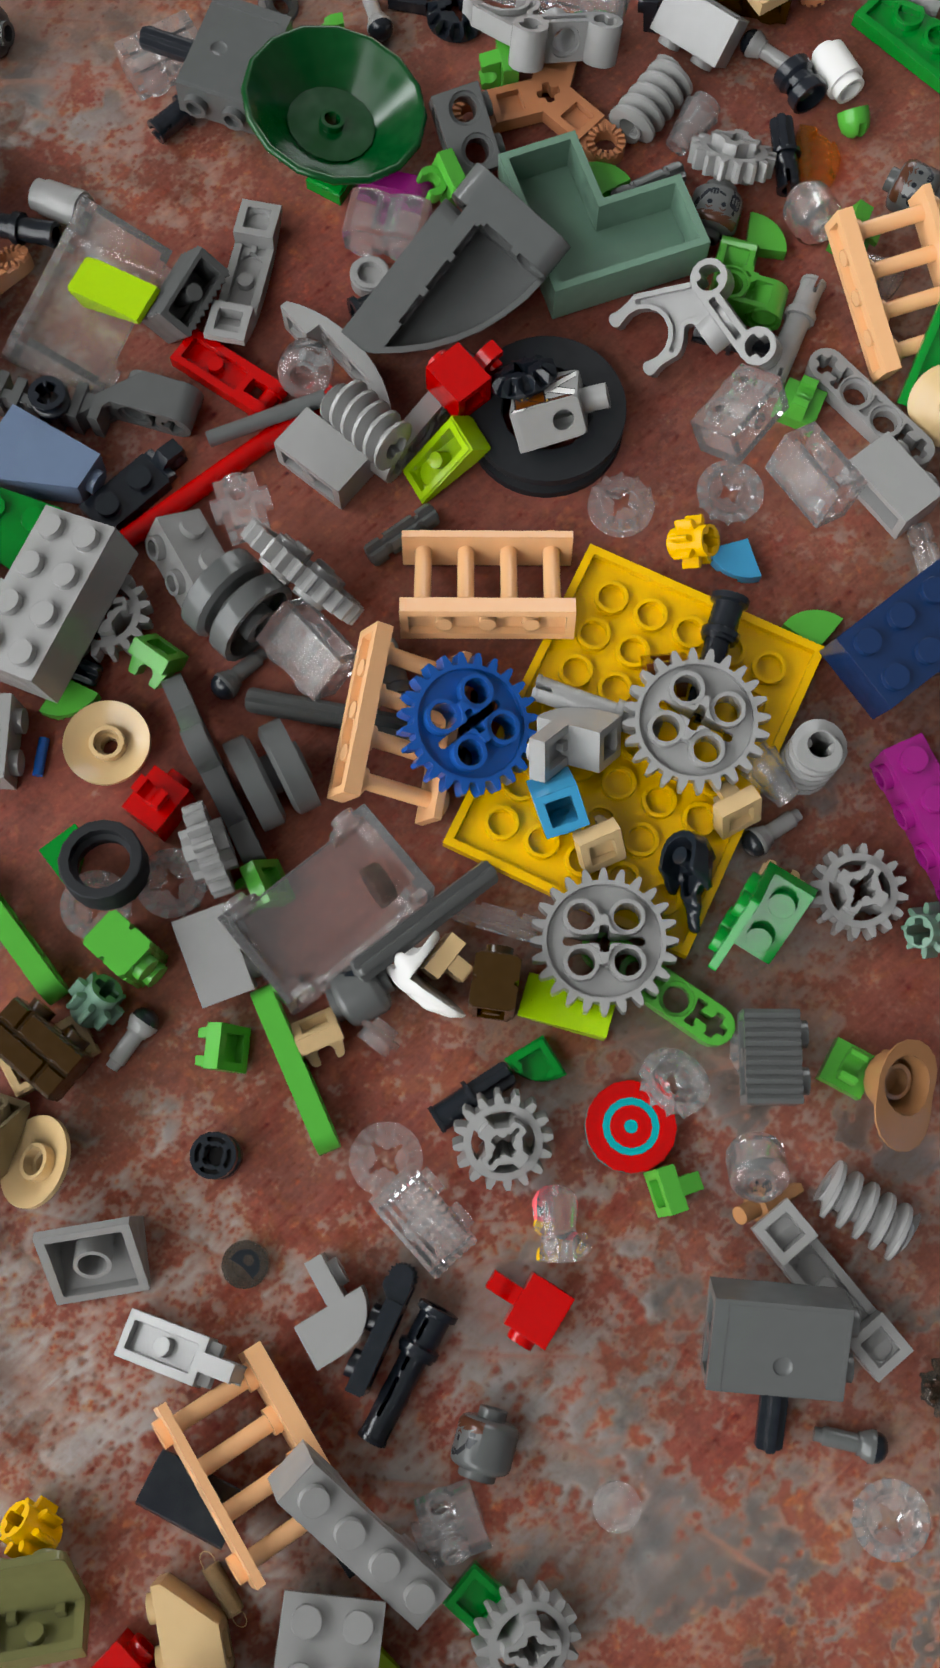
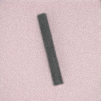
M321 389L205 431L210 446L214 447L298 417L306 407L312 411L320 409L325 392Z

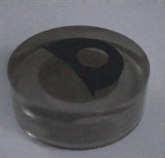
M372 862L359 870L367 890L382 909L397 901L398 894L396 888L379 863Z
M238 1241L232 1244L224 1253L221 1263L222 1273L227 1282L236 1288L249 1289L262 1283L269 1273L270 1256L266 1248L256 1241Z

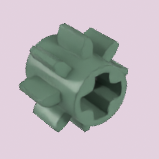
M925 902L923 907L909 908L908 913L911 917L907 919L905 925L901 926V930L904 931L905 939L908 942L907 949L921 948L923 959L937 957L940 953V902Z
M92 972L86 980L79 977L68 990L69 994L73 997L66 1004V1008L70 1009L73 1020L82 1027H95L97 1031H101L107 1023L114 1025L125 1012L119 1005L126 998V995L123 994L120 984L111 976L105 974L97 975L96 972Z

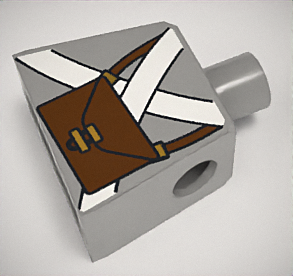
M574 369L558 372L557 378L549 387L535 396L511 400L509 415L520 453H526L584 435L588 432V413L611 408L610 395L606 382L583 387L580 372Z

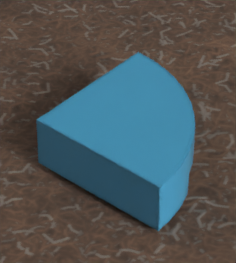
M748 538L721 545L716 555L711 556L712 562L710 565L717 572L720 571L731 578L737 579V582L755 583L759 582L761 578V573Z

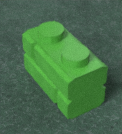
M116 909L109 911L84 937L83 945L102 960L119 978L137 989L145 985L148 988L152 987L167 971L165 964L168 962V955Z

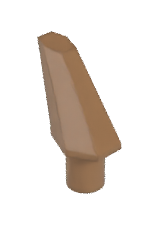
M796 1182L779 1186V1193L768 1201L769 1191H766L767 1194H764V1190L748 1193L749 1198H745L742 1204L734 1207L733 1217L740 1225H744L752 1220L758 1222L785 1197L791 1202L804 1192L801 1183Z

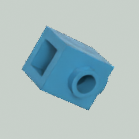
M568 766L564 767L546 783L532 779L526 781L546 839L568 834L576 829L590 825L577 783Z

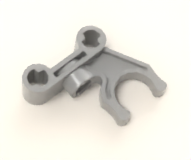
M463 0L462 13L468 18L471 26L510 46L508 64L518 72H539L543 69L544 63L583 61L591 67L607 69L615 66L617 62L623 28V20L618 15L601 11L567 13L558 7L550 8L540 14L541 2L539 0H516L515 8L495 7L482 0Z
M705 258L697 262L691 271L690 282L634 294L622 308L609 316V323L618 330H624L633 317L644 312H655L664 318L668 326V340L665 348L658 356L643 364L644 372L653 378L658 377L666 367L682 358L688 344V331L692 327L697 328L716 355L732 344L747 364L760 371L769 370L780 361L782 355V344L774 333L762 326L747 329L729 304L727 299L734 289V277L731 271L715 258ZM713 272H720L716 277L719 285L713 290L705 291L704 289L709 285L706 279L708 275ZM758 340L765 344L770 342V349L762 358L757 354L751 355L752 347Z

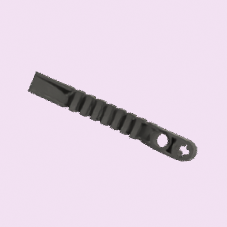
M137 369L132 370L127 379L96 394L90 393L89 383L79 381L72 397L69 411L57 420H46L36 414L29 401L28 379L18 376L15 385H13L10 372L0 370V416L4 417L12 404L47 424L53 423L54 427L58 430L65 431L67 427H72L75 433L85 435L87 429L92 428L96 436L105 438L110 424L121 420L167 434L189 437L204 401L203 393L189 383ZM53 392L51 397L48 393L42 397L44 404H47L48 399L51 403L57 399L55 392Z

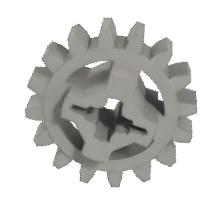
M716 129L711 131V135L701 132L698 137H692L687 163L692 164V169L703 170L702 175L711 176L718 181L726 180L732 184L747 186L753 185L754 180L765 183L766 178H772L777 153L771 151V146L761 145V140H756L749 136L748 131L741 129L722 131Z
M128 574L117 593L123 596L115 597L107 611V619L104 617L96 632V635L100 636L101 640L92 639L83 658L91 651V656L96 663H101L104 654H109L113 662L116 663L119 661L120 651L125 650L128 655L132 656L127 651L134 637L142 636V630L153 629L154 624L147 615L152 614L154 609L150 601L146 600L148 595L143 586L136 587V582L131 575Z
M203 800L182 807V817L187 829L179 831L178 835L183 855L195 882L205 880L214 899L235 892L236 888L230 870L238 868L239 864L222 817L212 820Z
M861 843L856 848L855 853H853L850 846L844 844L838 849V856L832 851L828 852L823 857L825 865L817 864L811 871L819 880L809 883L810 886L818 890L817 897L813 899L809 908L821 909L822 914L816 921L818 924L829 920L833 924L830 931L831 935L835 936L844 929L847 930L848 941L853 942L862 931L866 941H869L876 937V928L884 934L893 928L889 919L897 921L903 916V911L896 905L908 900L909 895L898 892V887L907 880L906 877H895L892 871L898 865L896 860L888 864L881 861L884 856V850L879 849L873 855H869L867 844ZM846 865L861 866L858 871L849 872L846 869L840 871L838 869ZM863 879L859 893L862 898L851 906L855 893L853 886ZM879 879L882 882L884 891H882ZM829 892L833 894L837 908L833 905ZM861 912H865L870 916L872 914L876 915L875 918L869 920H853L854 916Z
M500 1087L494 1088L493 1098L489 1100L481 1092L477 1093L478 1106L474 1108L464 1103L462 1114L466 1120H454L453 1124L454 1131L460 1135L452 1138L453 1150L462 1151L457 1156L459 1168L471 1165L469 1179L474 1182L481 1175L484 1176L486 1189L489 1190L493 1188L496 1180L503 1181L506 1191H511L512 1180L516 1178L524 1186L528 1185L527 1172L532 1170L535 1173L542 1174L544 1170L539 1158H551L552 1156L551 1147L544 1143L554 1139L552 1128L544 1126L549 1121L546 1111L535 1112L537 1103L533 1096L526 1099L524 1103L521 1102L519 1089L516 1088L512 1090L509 1098L503 1097ZM502 1111L507 1112V1113L493 1114V1115H492V1113H495V1112H502ZM529 1124L533 1130L531 1147L522 1138L527 1132L526 1127ZM474 1130L478 1133V1137L483 1140L479 1145L477 1153L474 1151L471 1143ZM508 1134H510V1142H507L502 1139L497 1144L495 1143L494 1137L496 1135H498L501 1138H505Z
M524 1579L518 1580L517 1591L512 1594L509 1593L504 1585L499 1588L501 1600L497 1604L488 1599L483 1602L489 1613L487 1618L477 1617L474 1619L473 1623L479 1635L471 1638V1645L477 1656L475 1662L478 1668H565L563 1665L565 1660H577L578 1653L572 1645V1642L581 1639V1633L574 1623L577 1616L569 1603H566L560 1591L555 1588L549 1592L541 1580L537 1581L532 1591H530ZM537 1610L549 1614L553 1619L549 1620L546 1614L537 1615ZM513 1663H514V1664H515V1667L509 1666V1665H507V1664H513Z

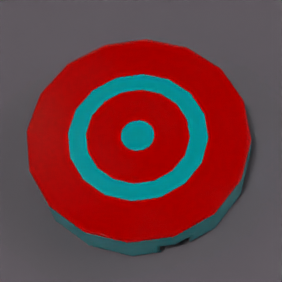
M627 1080L613 1083L597 1093L588 1107L584 1130L587 1144L597 1160L612 1170L631 1174L648 1171L664 1161L674 1146L677 1124L674 1109L664 1094L650 1084Z

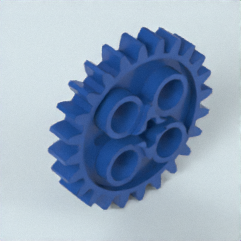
M463 652L456 654L452 659V663L444 655L436 661V667L429 663L421 669L423 677L416 675L409 681V685L414 691H406L400 697L405 704L410 706L402 708L396 713V717L407 721V725L396 731V734L401 737H409L410 743L402 748L401 752H415L417 758L413 761L410 768L413 770L424 766L427 769L423 778L425 783L438 777L440 779L439 792L441 793L454 784L455 795L459 798L467 793L469 787L474 798L484 795L485 787L493 794L501 790V782L507 786L516 781L513 772L521 773L528 768L522 758H527V742L537 732L529 729V724L536 721L538 715L527 713L525 707L535 700L533 697L521 698L519 692L524 688L525 682L522 681L512 685L509 680L513 669L509 668L502 674L498 673V659L496 658L491 660L486 666H482L481 653H476L472 656L468 663ZM465 686H470L477 692L478 704L467 699L464 691ZM489 703H497V709L471 727L468 732L458 737L445 749L439 747V742L464 724L469 718L480 712ZM431 710L438 711L444 716L446 721L445 729L438 728L433 724ZM492 721L499 723L503 727L505 733L504 740L497 738L493 734L491 729ZM459 746H463L470 751L472 755L471 766L464 764L458 756Z

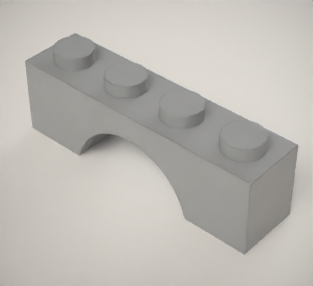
M304 1440L292 1450L268 1477L276 1502L417 1631L451 1593L452 1589L438 1564L405 1533L402 1535L398 1534L380 1520L352 1491L338 1471Z

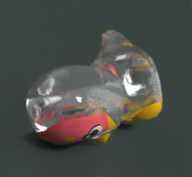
M564 1185L543 1186L532 1199L533 1226L535 1232L541 1236V1246L536 1252L537 1261L550 1263L582 1261L583 1258L590 1254L592 1245L585 1243L588 1239L587 1233H578L576 1230L578 1216L576 1195Z

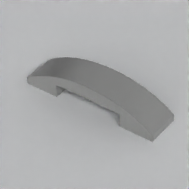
M242 198L233 229L235 244L227 268L230 276L225 278L226 283L222 285L219 299H213L203 333L204 339L245 346L250 339L266 297L274 265L281 226L282 205Z
M286 301L280 305L285 329L295 340L304 337L320 340L327 346V348L323 345L322 347L326 349L353 380L359 379L364 381L368 390L375 391L379 400L386 401L391 410L386 387L376 366L365 351L361 350L341 332L343 329L322 314L300 304ZM308 338L306 340L300 339L297 342L302 346V344L315 345L319 341ZM316 345L302 346L310 356L320 349Z
M785 1197L751 1227V1230L792 1284L845 1288L853 1307H857L860 1313V1331L857 1338L851 1337L850 1353L853 1354V1357L875 1381L880 1382L914 1351L883 1312L876 1310L818 1240L817 1237L819 1235L788 1198Z

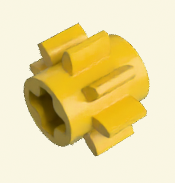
M703 514L685 516V519L675 520V528L669 531L666 539L667 550L673 560L682 559V569L701 568L702 564H711V556L716 555L720 546V536L717 528L713 524H704Z
M42 1495L36 1502L27 1497L25 1500L18 1501L12 1505L4 1515L0 1526L2 1535L0 1540L7 1544L4 1554L10 1558L32 1555L35 1551L43 1548L56 1549L63 1533L61 1526L63 1519L56 1515L59 1507Z

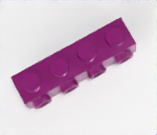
M920 733L882 750L869 765L876 784L886 795L898 825L905 831L914 848L916 859L929 876L940 902V765L923 733Z

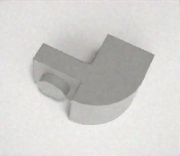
M586 707L558 708L538 715L537 732L529 738L526 748V757L529 760V779L546 783L567 765L596 773L603 771L621 755L622 715Z
M325 1252L307 1261L304 1265L327 1307L294 1327L317 1371L347 1353L357 1343L365 1331L367 1318L370 1314L369 1295L365 1285L363 1284L347 1293L343 1285L349 1282V1278L336 1256L329 1260Z

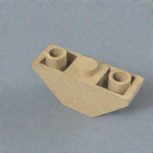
M171 1573L160 1574L151 1584V1592L146 1594L145 1599L148 1621L150 1625L156 1624L160 1645L155 1646L156 1668H234L233 1647L227 1615L224 1610Z

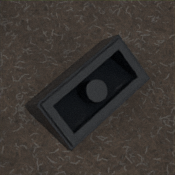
M162 1449L135 1504L221 1550L226 1541L180 1457L168 1450ZM213 1474L208 1476L221 1503H224L241 1491V1489Z

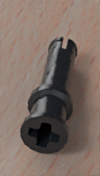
M717 589L712 592L710 600L713 603L708 623L702 626L700 632L704 645L699 659L704 660L708 651L714 649V662L719 664L728 656L729 649L734 648L738 644L740 638L737 632L742 612L746 611L750 604L746 596L725 589ZM691 686L687 701L697 698V691L694 686ZM695 713L693 722L701 724L703 716Z
M420 1298L418 1302L420 1311L408 1334L401 1335L398 1341V1348L401 1352L364 1424L357 1432L362 1439L378 1448L386 1447L387 1440L404 1407L407 1405L426 1365L432 1366L433 1363H436L439 1357L436 1351L449 1325H455L458 1320L457 1316L425 1298Z

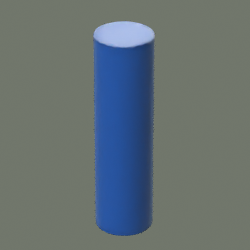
M39 737L32 772V775L36 777H43L50 742V739L47 737Z

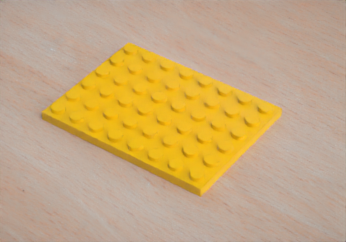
M590 543L564 598H576L574 639H543L522 680L525 682V686L519 694L521 698L531 697L533 687L536 686V679L539 674H542L544 677L618 702L619 698L628 702H638L629 693L631 685L645 687L639 678L641 672L640 656L668 654L675 650L677 653L684 652L688 656L690 648L695 647L698 659L700 658L704 645L700 632L702 626L708 623L713 607V603L710 600L711 596ZM743 611L737 629L740 635L739 642L734 648L729 649L728 655L732 656L729 669L734 672L745 665L747 670L742 680L745 683L751 680H759V684L752 694L753 697L767 696L768 700L763 706L758 708V712L770 714L771 719L768 723L758 726V728L770 734L769 738L763 742H754L764 751L759 759L746 756L753 768L748 774L736 768L739 781L735 785L742 790L753 784L760 794L822 658L819 651L824 646ZM688 683L686 697L679 698L680 700L687 701L691 684ZM536 701L525 707L527 713L537 715L556 709ZM666 702L659 703L661 709L681 714L671 708ZM719 703L715 705V714L720 720L733 722L737 719V711L731 704ZM693 716L688 727L696 731L702 724L694 723L695 716ZM537 720L529 724V729L537 731ZM663 721L657 738L662 741L675 739L677 737L675 727L671 723ZM500 725L495 736L504 740V729ZM711 729L724 741H732V737L729 734L716 732ZM621 732V755L600 773L567 765L577 783L590 825L581 827V830L596 824L594 816L603 815L606 819L615 818L622 831L627 858L605 867L608 879L615 880L618 872L624 870V883L630 885L638 876L642 878L639 891L643 894L654 887L657 889L652 901L653 904L657 905L664 902L669 904L668 909L661 916L662 920H676L675 927L667 931L666 935L679 938L678 945L668 948L666 951L685 959L697 934L690 932L688 928L686 908L680 897L681 885H679L675 896L670 895L665 887L663 877L658 868L662 848L666 840L673 833L686 830L696 831L706 837L715 853L716 859L713 862L711 878L712 888L708 891L704 889L702 894L701 927L744 829L722 840L713 827V798L718 795L712 790L708 782L704 783V789L700 796H696L693 784L687 783L681 794H677V781L672 779L664 788L659 787L662 774L657 771L647 778L644 776L649 763L646 760L635 764L632 762L634 755L639 751V747H625V740L631 735ZM699 742L694 745V754L699 760L703 762L716 760L717 751L712 744ZM527 758L522 759L528 768L521 773L513 772L516 781L507 786L501 782V790L491 794L485 787L484 795L474 798L469 788L442 842L443 847L477 863L484 860L488 861L495 867L497 872L550 896V889L552 887L562 893L566 892L564 881L567 876L577 885L581 884L583 869L578 861L572 836L573 833L570 832L546 839L526 783L529 780V760ZM600 870L590 874L592 880H598ZM579 909L580 911L590 915V913H588L587 911ZM620 910L614 915L615 923L622 929L630 930L639 924L638 917L630 910Z

